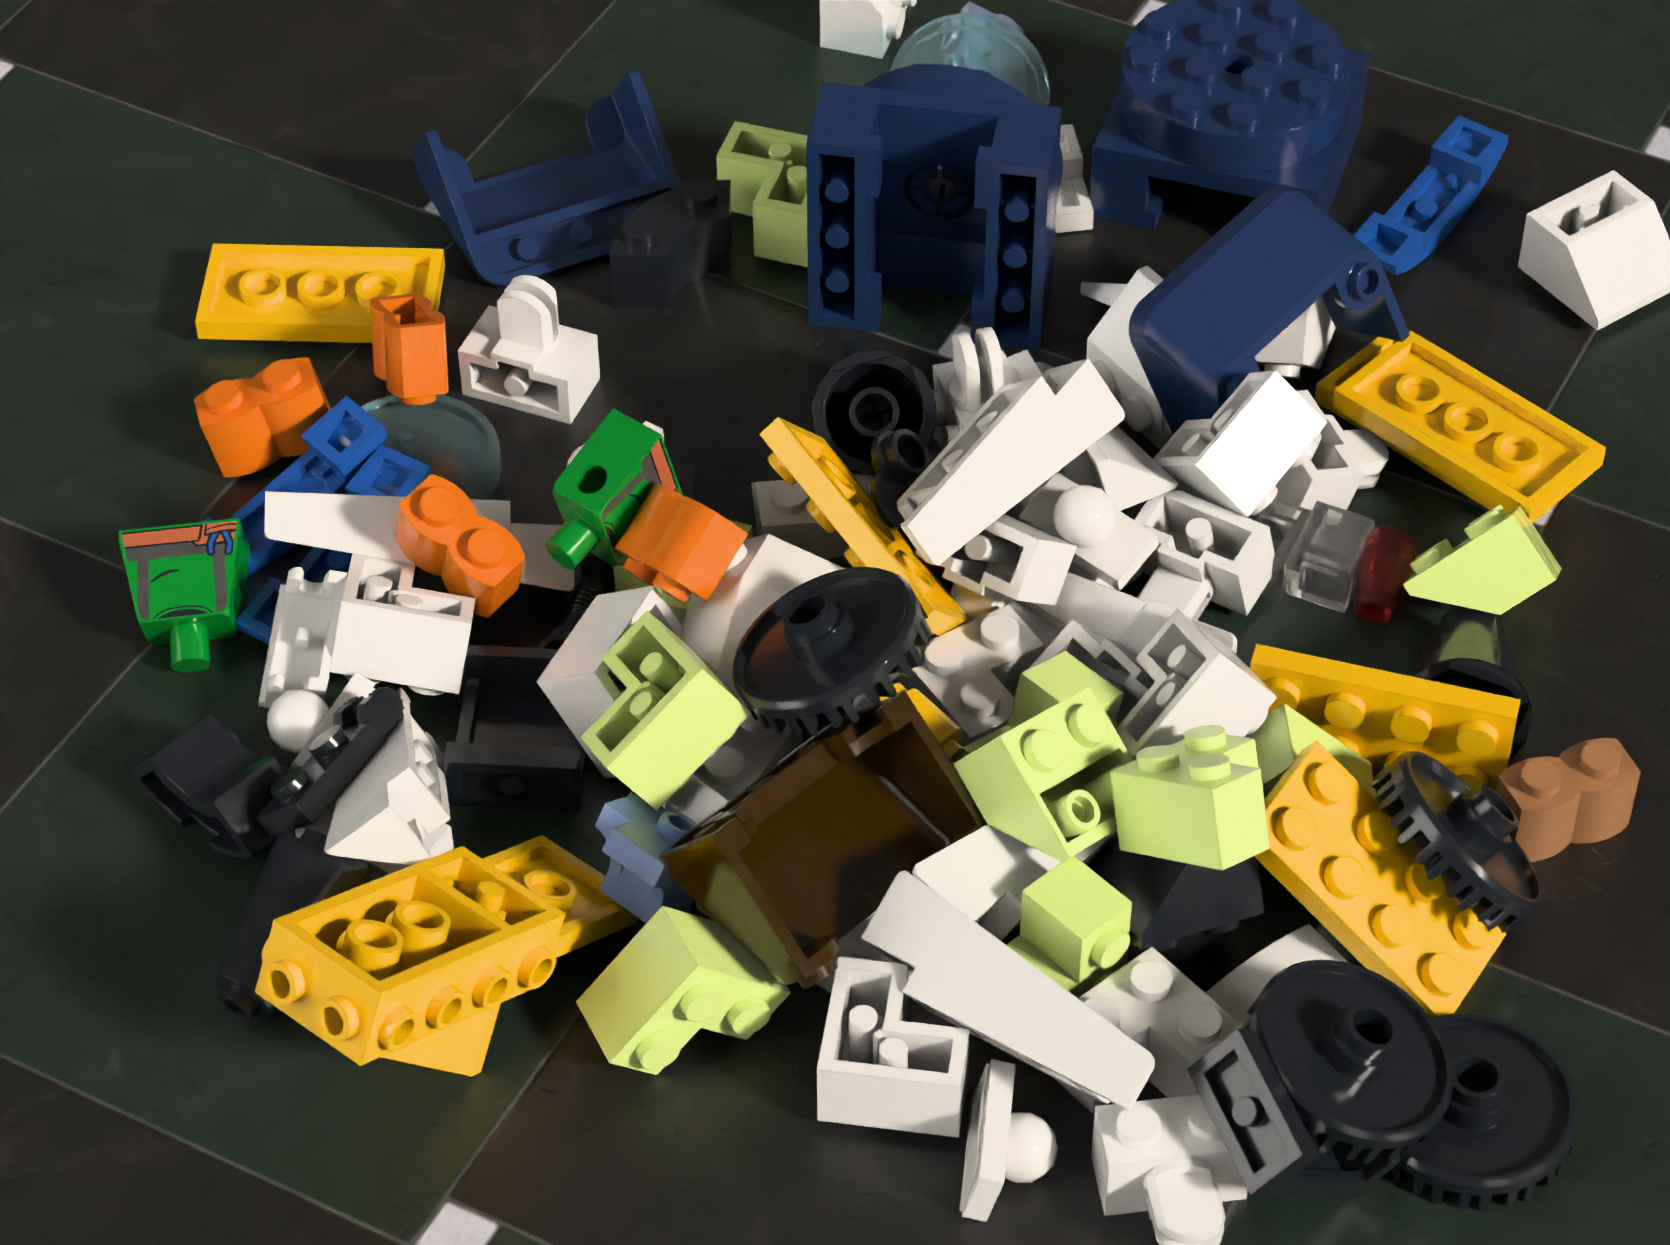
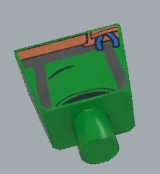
M613 408L557 479L552 493L564 523L546 541L545 547L548 553L560 565L573 570L589 553H592L614 567L623 566L628 557L614 548L653 484L657 482L683 496L660 433Z
M240 518L120 530L119 542L139 625L149 644L156 646L170 644L171 667L175 671L195 673L208 669L210 667L209 640L233 638L240 632L236 628L235 621L243 611L250 557V541Z

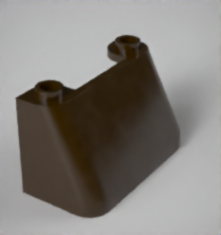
M906 691L896 694L893 698L889 697L882 700L879 707L871 705L857 711L859 716L858 722H853L848 717H845L839 728L828 727L659 854V859L673 880L783 985L798 982L802 989H807L833 973L838 968V964L833 957L842 949V945L838 940L877 910L899 872L908 871L912 874L913 868L917 863L987 825L956 768Z

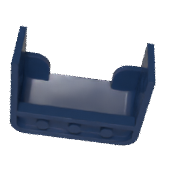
M1271 187L1265 190L1135 306L1129 321L1130 341L1173 435L1186 420L1211 419L1249 373L1261 372L1255 356L1321 296L1335 327L1403 342L1410 336L1378 256L1300 191L1281 187Z

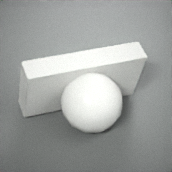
M1059 472L1051 477L1018 516L1019 521L1076 545L1077 548L1072 561L1118 591L1125 586L1159 545L1157 534L1116 509L1113 501L1102 489L1088 484L1078 485Z
M356 671L330 710L328 704L317 694L305 689L288 690L271 704L267 714V727L271 739L280 748L298 754L289 768L290 770L303 766L311 757L310 752L307 750L308 746L318 735L333 726L332 715L337 709L344 706L343 703L347 702L348 699L356 696L369 697L368 694L375 690L373 688L374 682Z
M991 1059L990 1064H986L971 1099L960 1201L962 1217L987 1222L1005 1178L1012 1182L1032 1183L1044 1176L1054 1165L1058 1146L1055 1132L1044 1119L1032 1113H1011L1015 1064Z

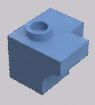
M637 794L605 803L595 827L601 831L606 839L602 851L610 856V866L599 890L645 923L662 906L688 913L694 899L673 880L659 859V854L697 824L690 818L680 813L668 811L662 806L656 811Z

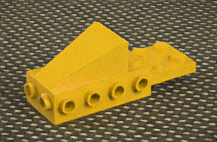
M543 835L485 858H480L465 847L460 846L274 919L269 938L262 950L261 958L263 962L255 993L360 1066L381 1057L472 1077L481 1073L502 1002L531 989H537L545 984L555 968L558 957L637 923L638 917L599 890L606 877L604 874Z

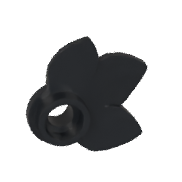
M908 429L884 431L875 437L871 444L872 466L875 471L870 484L871 495L879 516L892 530L899 528L900 524L905 521L897 508V500L936 458L929 455L928 449L921 438Z

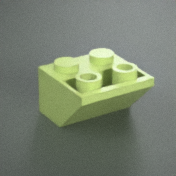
M1499 504L1468 524L1469 526L1464 531L1469 538L1453 548L1446 538L1416 557L1409 564L1415 573L1410 576L1403 586L1410 596L1501 615L1555 581L1562 568L1522 507L1518 506L1509 513H1506L1502 505Z
M1088 686L998 736L953 763L988 825L1063 862L1117 830L1110 771L1132 762L1133 759L1092 688Z

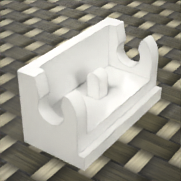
M301 567L289 570L286 585L280 584L258 701L259 707L270 708L271 704L288 690L298 689L313 692L325 701L341 601L347 579L346 572L329 570L324 576L323 582L315 583L303 579L304 571Z

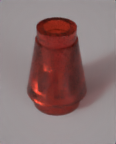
M1388 526L1375 527L1369 530L1366 537L1357 544L1354 612L1359 618L1367 622L1384 623L1390 620L1392 611L1395 609L1405 588L1403 584L1413 573V569L1409 564L1418 555L1414 550L1415 542L1413 538L1406 532Z

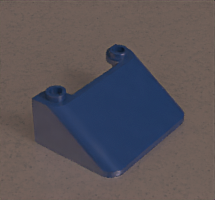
M638 69L627 72L613 95L599 99L589 109L585 118V131L591 145L590 148L484 180L473 181L464 158L456 151L443 147L436 129L424 132L412 156L421 183L481 281L492 287L505 288L517 276L530 275L539 278L607 257L610 254L611 244L616 232L630 214L652 198L682 186Z

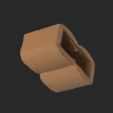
M1596 738L1569 747L1559 757H1534L1509 766L1499 775L1496 792L1510 806L1519 821V826L1511 834L1520 844L1530 862H1535L1560 853L1570 843L1586 844L1599 842L1623 831L1630 821L1641 771L1618 739Z

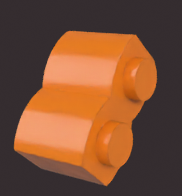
M418 294L372 298L370 301L374 374L378 378L387 381V390L392 395L400 397V401L404 404L424 405L435 402L437 399L436 395L446 394L449 390L444 315L432 310L431 301Z
M309 357L275 361L252 378L219 381L194 398L200 426L224 478L240 477L255 473L270 466L281 457L303 455L309 449L301 435L331 410Z
M430 474L399 503L395 538L402 552L422 570L441 576L450 594L475 598L474 614L489 618L519 589L525 562L522 547L516 538L503 526L493 520L478 516L472 501L458 486L445 478Z
M655 482L614 549L628 557L622 566L625 571L650 586L655 585V587L685 604L691 594L704 601H708L748 536V533L707 506Z

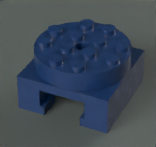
M1177 0L1149 12L1133 28L1125 41L1121 58L1120 85L1093 145L1090 201L1094 211L1093 218L1155 231L1169 197L1170 180L1257 198L1271 187L1297 190L1329 214L1361 126L1370 53L1347 49L1343 40L1333 28L1313 13L1303 9L1302 5L1296 0Z
M913 64L882 74L863 86L823 82L806 142L808 325L878 332L881 321L882 285L972 295L971 339L973 343H975L977 329L992 327L1000 346L1040 351L1053 289L1056 211L1063 175V157L1060 146L1062 107L1036 105L1019 90L994 77L987 71L945 64Z

